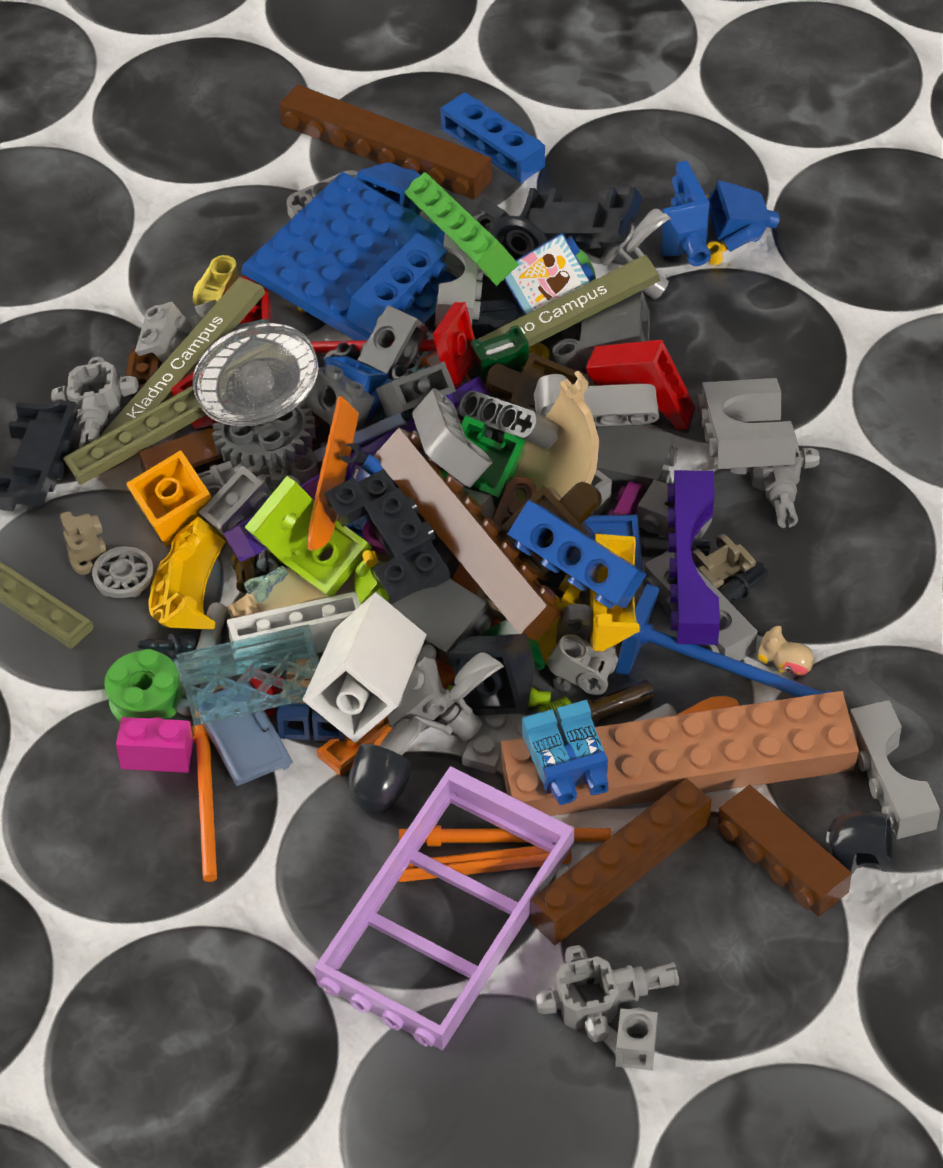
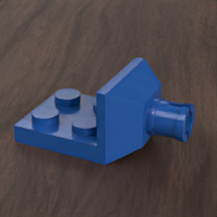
M688 161L676 163V176L672 177L675 197L671 199L672 207L662 209V212L670 216L671 219L663 223L661 227L660 253L662 257L686 254L690 265L701 266L707 263L711 257V252L707 247L709 201Z

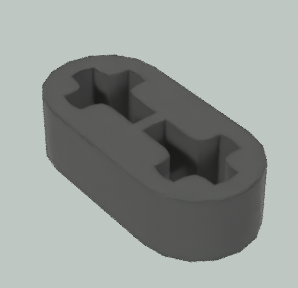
M571 604L564 607V612L557 623L556 644L567 634L577 635L587 642L592 630L593 610L591 607L583 604Z

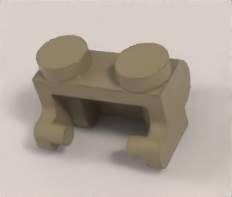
M71 512L62 513L60 518L65 528L63 535L67 544L70 563L77 574H88L92 572L93 564L98 557L107 551L102 537H97V535L103 533L97 515L90 516L89 513L78 517L72 516ZM85 562L86 565L81 566L80 563Z
M725 534L716 537V545L720 549L712 554L705 556L699 549L691 552L693 562L700 563V567L697 566L696 568L716 588L728 581L731 575H739L756 564L755 559L741 544L736 546Z

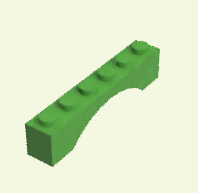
M426 172L416 178L404 192L434 225H437L496 286L519 265L501 243Z

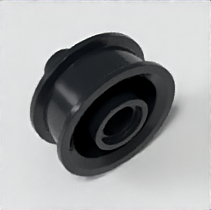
M519 216L501 217L493 223L489 230V233L501 243L515 261L548 242L538 226Z

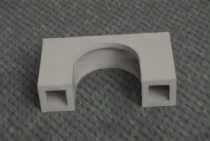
M777 378L702 382V394H697L698 413H701L702 428L705 427V440L709 442L710 457H715L718 469L795 464L796 434L791 421L747 423L781 420V389Z

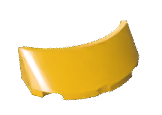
M200 517L194 519L176 534L171 542V550L167 557L160 561L151 584L149 611L152 618L164 627L189 629L215 628V621L205 615L204 593L212 567L226 543V537Z
M606 534L595 535V541L635 566V537ZM606 566L601 567L597 572V581L599 583L604 582L608 577ZM590 589L589 607L593 610L590 645L593 652H603L640 631V625L636 621L634 596L626 609L617 605L610 609L597 601L595 597L598 593Z

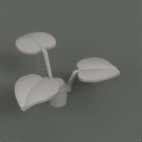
M656 208L644 217L635 230L633 224L629 223L625 241L610 242L601 256V264L604 266L608 265L618 253L628 263L634 261L623 250V247L630 239L627 251L629 253L634 251L639 258L642 257L644 254L638 246L655 229L670 220V216ZM660 274L661 281L642 290L653 300L658 299L669 283Z
M431 644L422 645L415 665L424 657L435 660L436 650ZM483 652L472 657L455 677V686L451 689L449 699L452 702H458V704H452L441 714L444 724L420 716H414L410 721L404 718L388 732L380 747L403 755L418 737L422 724L441 730L447 735H450L453 731L463 741L473 738L481 728L482 720L472 712L473 710L465 703L463 698L486 678L504 667L503 664Z

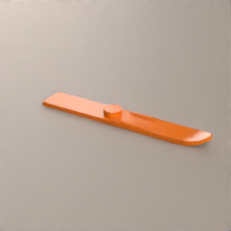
M339 396L337 399L311 513L307 543L310 551L324 547L330 541L333 534L337 513L333 507L328 506L325 492L345 481L348 463L341 460L340 454H345L350 458L352 448L346 444L353 443L359 413L343 396Z

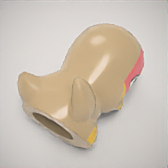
M775 626L765 633L757 657L760 662L764 664L774 663L779 673L789 672L798 676L806 675L812 669L814 656L809 647L800 643L787 642L782 635L781 626Z

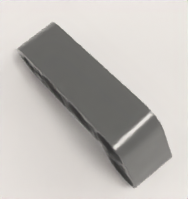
M476 391L467 392L462 397L456 410L461 424L465 415L485 423V437L491 439L494 431L503 435L507 432L524 439L526 443L547 449L558 438L559 427L556 422L527 408Z

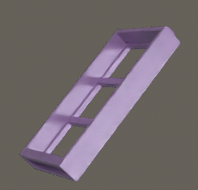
M450 766L315 965L318 986L320 988L325 987V993L335 997L338 994L349 1000L350 1004L362 1013L371 1012L381 1017L383 1023L394 1030L403 1029L407 1031L423 1046H435L443 1051L530 915V899L549 885L573 847L574 828ZM450 803L550 853L519 903L419 852V849ZM410 863L510 914V917L478 966L377 914ZM368 925L470 978L441 1025L338 971Z

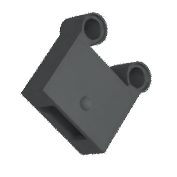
M642 290L562 330L561 333L564 340L558 342L552 349L556 363L574 371H580L582 374H587V362L595 346L649 341L650 311Z

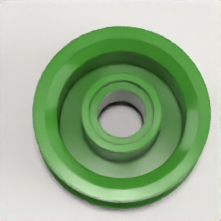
M152 649L124 655L113 663L105 677L104 686L109 698V706L114 717L120 722L121 717L150 719L159 717L169 720L177 712L176 706L178 701L183 699V690L175 663L166 655Z

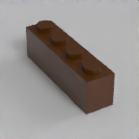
M750 784L719 807L718 828L723 837L728 841H734L744 850L745 855L751 862L761 865L777 885L784 886L795 896L797 902L803 908L810 909L819 917L849 893L852 873Z

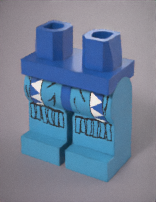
M587 700L557 708L556 717L552 709L522 718V737L543 782L546 795L552 793L558 804L564 805L577 799L575 786L586 784L590 795L594 796L608 791V758L594 727Z

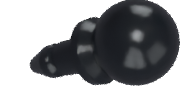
M183 632L178 636L175 633H170L168 639L157 638L155 640L154 638H148L139 641L137 647L143 650L152 649L157 652L168 651L170 657L178 655L183 658H190L195 655L199 639L191 632Z

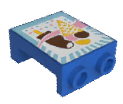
M563 233L517 259L516 262L519 265L505 278L507 285L525 315L590 283L596 278L587 262L583 265L580 264L576 257L580 250L572 236L566 239Z

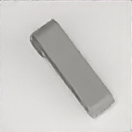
M550 374L538 380L534 392L536 413L545 417L550 412L560 395V382L566 379L564 375ZM651 384L588 386L584 393V402L592 413L596 427L644 425L659 419L656 389Z
M433 388L412 411L423 449L436 464L464 485L471 487L492 464V460L481 448L466 438L453 403L443 393Z

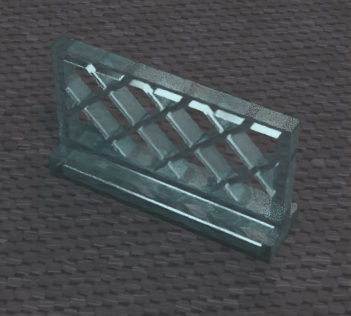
M309 624L176 654L180 678L194 726L303 701L302 699L308 687L305 688L299 684L305 677L312 679L319 664ZM298 658L309 659L304 666L293 663ZM276 666L270 674L258 670ZM284 670L296 673L291 682L279 678ZM243 674L237 682L226 678ZM252 677L263 681L257 690L246 686V683ZM209 682L204 689L192 686ZM218 685L230 689L224 697L212 693ZM271 685L284 689L280 694L276 695L266 693ZM238 693L250 697L246 702L242 703L232 701ZM205 700L216 704L212 710L198 712V708Z

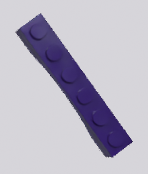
M674 470L673 484L667 483V503H673V508H668L667 526L668 528H674V533H669L668 553H674L675 557L669 558V578H675V584H670V604H676V610H671L670 630L677 631V644L718 645L720 629L719 597L706 585L698 574L691 554L694 538L713 516L715 496L714 471Z

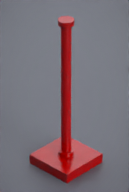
M454 302L433 332L434 339H424L417 351H437L440 363L445 362L455 388L460 386L473 366L471 341L475 340L466 302ZM368 340L304 342L310 346L314 353H328L331 350L337 349L340 343H347L349 346L354 344L361 350L364 343ZM394 340L389 343L388 347L393 344Z

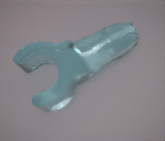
M281 566L266 576L249 579L244 585L248 594L253 593L256 602L261 603L267 599L273 586L284 580L288 572L284 566Z

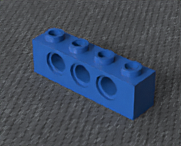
M464 92L440 108L442 131L472 151L491 157L494 166L518 182H524L545 167V145L540 140L535 139L519 126L506 120L499 113L494 112L469 94Z
M416 233L351 297L346 319L372 334L378 317L384 312L387 305L407 312L412 306L414 299L418 295L423 296L428 290L430 283L434 279L439 280L444 274L447 264L444 263L447 250L421 234Z
M530 500L527 501L508 532L509 536L517 540L514 544L516 548L529 556L533 552L543 557L542 565L557 574L560 569L570 575L568 582L583 591L589 587L598 593L595 599L610 609H613L614 605L626 609L647 575L540 504ZM552 531L554 540L549 547L545 548L543 537L546 533ZM579 548L581 558L577 564L571 565L570 554ZM606 566L608 577L604 582L599 583L597 581V572L601 567Z

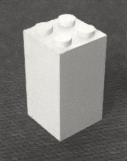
M375 592L334 629L302 700L356 743L398 707L427 634Z

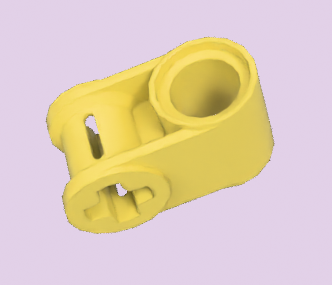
M221 255L211 261L203 277L195 286L193 292L194 305L198 306L213 300L218 302L233 285L238 277L236 260L233 257Z

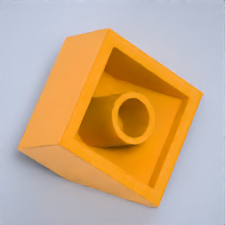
M181 450L126 483L138 506L165 547L171 544L179 531L197 517H201L199 511L212 497Z

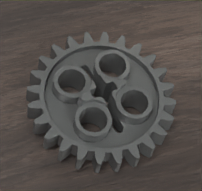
M269 391V393L267 394V396H268V397H271L270 394H271L273 391ZM257 392L256 398L246 402H251L255 399H260L264 397H262V394L260 392ZM272 394L273 400L271 401V403H275L276 400L274 399V394ZM285 396L277 404L258 411H245L235 406L234 408H224L239 419L260 421L262 423L263 420L282 410L293 396L288 399ZM302 401L285 415L258 425L234 426L217 421V423L213 424L214 432L212 435L217 454H222L224 462L231 460L232 467L242 463V466L247 469L251 465L255 466L256 472H259L262 466H267V469L272 471L273 464H278L284 468L285 460L288 459L295 463L297 462L296 454L306 455L305 447H312V439L316 438L315 417L312 415V409L306 408V402ZM245 403L239 405L240 407H245L246 409Z

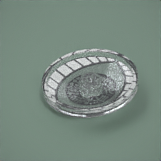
M276 323L250 325L225 335L203 354L194 371L193 390L202 410L215 421L230 426L260 425L287 414L307 397L316 382L318 360L309 339L297 329Z

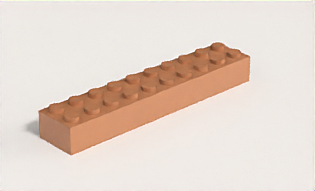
M843 691L595 727L608 758V791L595 796L590 795L587 785L582 784L575 786L577 799L571 803L559 805L552 793L546 795L543 782L524 739L501 741V765L507 795L549 816L656 801L686 778L702 792L709 793L747 787L749 784L755 786L854 771L859 753Z

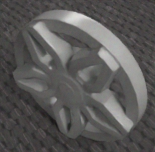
M123 546L110 549L100 555L93 565L92 576L96 588L105 597L135 598L140 596L141 592L152 582L154 568L151 558L144 551L135 547ZM119 556L114 562H106L113 557ZM133 556L142 559L146 564L135 563ZM98 573L105 577L103 583L99 580ZM132 583L135 586L130 588L127 584Z

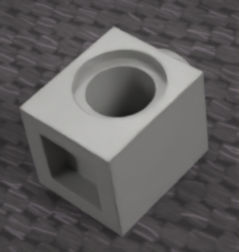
M644 1008L620 1009L615 1067L653 1071L658 1012H650ZM641 1034L644 1037L636 1039L631 1037L630 1035Z

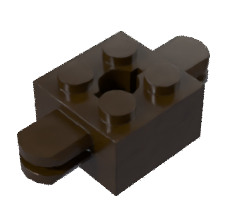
M530 352L522 373L501 364L491 367L485 380V389L488 393L507 400L509 403L536 412L534 392L537 382L541 377L550 374L564 375L572 385L577 381V377L574 374L576 371ZM582 374L587 380L589 376Z
M579 482L561 497L555 489L543 485L529 499L540 504L592 539H595L596 534L584 522L602 503L601 493L595 486ZM526 503L500 527L499 535L513 545L517 540L509 536L508 532ZM552 531L546 533L543 537L545 548L549 547L554 540ZM579 548L570 554V563L581 553ZM519 550L518 558L523 563L525 562L533 567L538 573L539 579L551 582L558 575L541 564L543 557L533 552L529 556Z

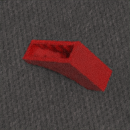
M663 340L595 346L586 366L587 374L592 378L595 386L651 384L656 389L658 410L670 420L676 430L688 429L696 407Z

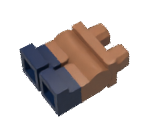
M298 658L294 667H287V679L284 684L282 703L279 705L277 712L280 739L310 740L313 722L314 740L329 741L331 739H339V741L345 742V734L339 729L334 731L322 729V724L329 721L302 700L317 669L314 668V662L310 659ZM290 721H303L304 727L295 730L289 728L287 724Z

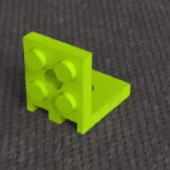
M286 476L245 528L280 562L327 597H332L353 573L356 566L363 560V552L371 550L373 547L346 526L342 527L339 521L336 520L330 541L324 547L310 551L307 543L314 500L297 482ZM328 548H333L332 556L325 561H321L322 553Z

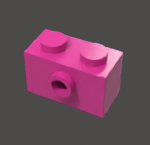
M121 717L116 742L121 769L189 773L194 748L190 721L168 720L159 717L151 719Z

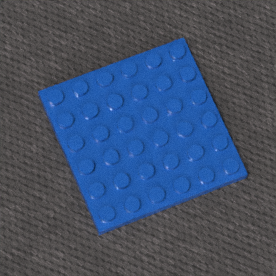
M342 171L243 264L241 273L353 340H369L370 332L346 319L351 297L416 233L421 234L443 247L445 233L438 226ZM445 271L439 280L434 279L430 283L428 290L423 296L418 295L414 299L410 309L404 313L417 318L425 326H428L435 319L439 284L448 283L458 278Z

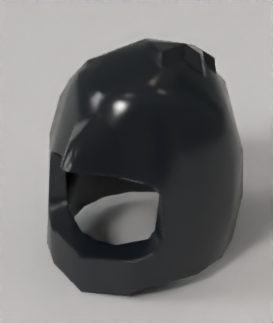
M361 744L354 758L349 777L350 796L354 803L364 808L368 814L382 813L385 809L392 807L403 794L408 783L412 767L411 762L404 756L389 749L372 744Z
M859 811L841 815L832 821L827 830L826 842L829 843L832 856L852 874L857 868L861 867L878 868L882 872H894L892 827L889 814L875 811Z

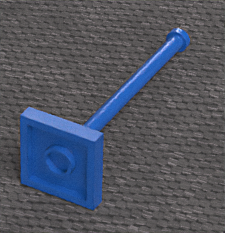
M646 584L635 609L636 621L640 625V631L622 641L615 671L628 677L642 644L647 645L648 642L796 697L825 693L698 645L677 644L676 637L653 629L654 625L651 624L659 588L650 584Z

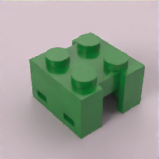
M465 415L461 426L466 438L481 448L491 458L492 464L471 487L466 485L464 487L492 495L494 506L497 507L505 487L513 480L525 454V440L505 432L503 443L496 442L485 437V423Z

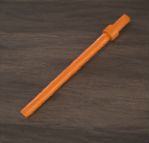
M195 710V724L192 726V736L197 750L203 880L213 882L217 879L210 753V742L212 740Z
M435 825L424 843H427V846H441V843H510L527 841L501 828L441 829V825ZM574 828V842H605L611 837V828ZM399 829V841L407 829Z

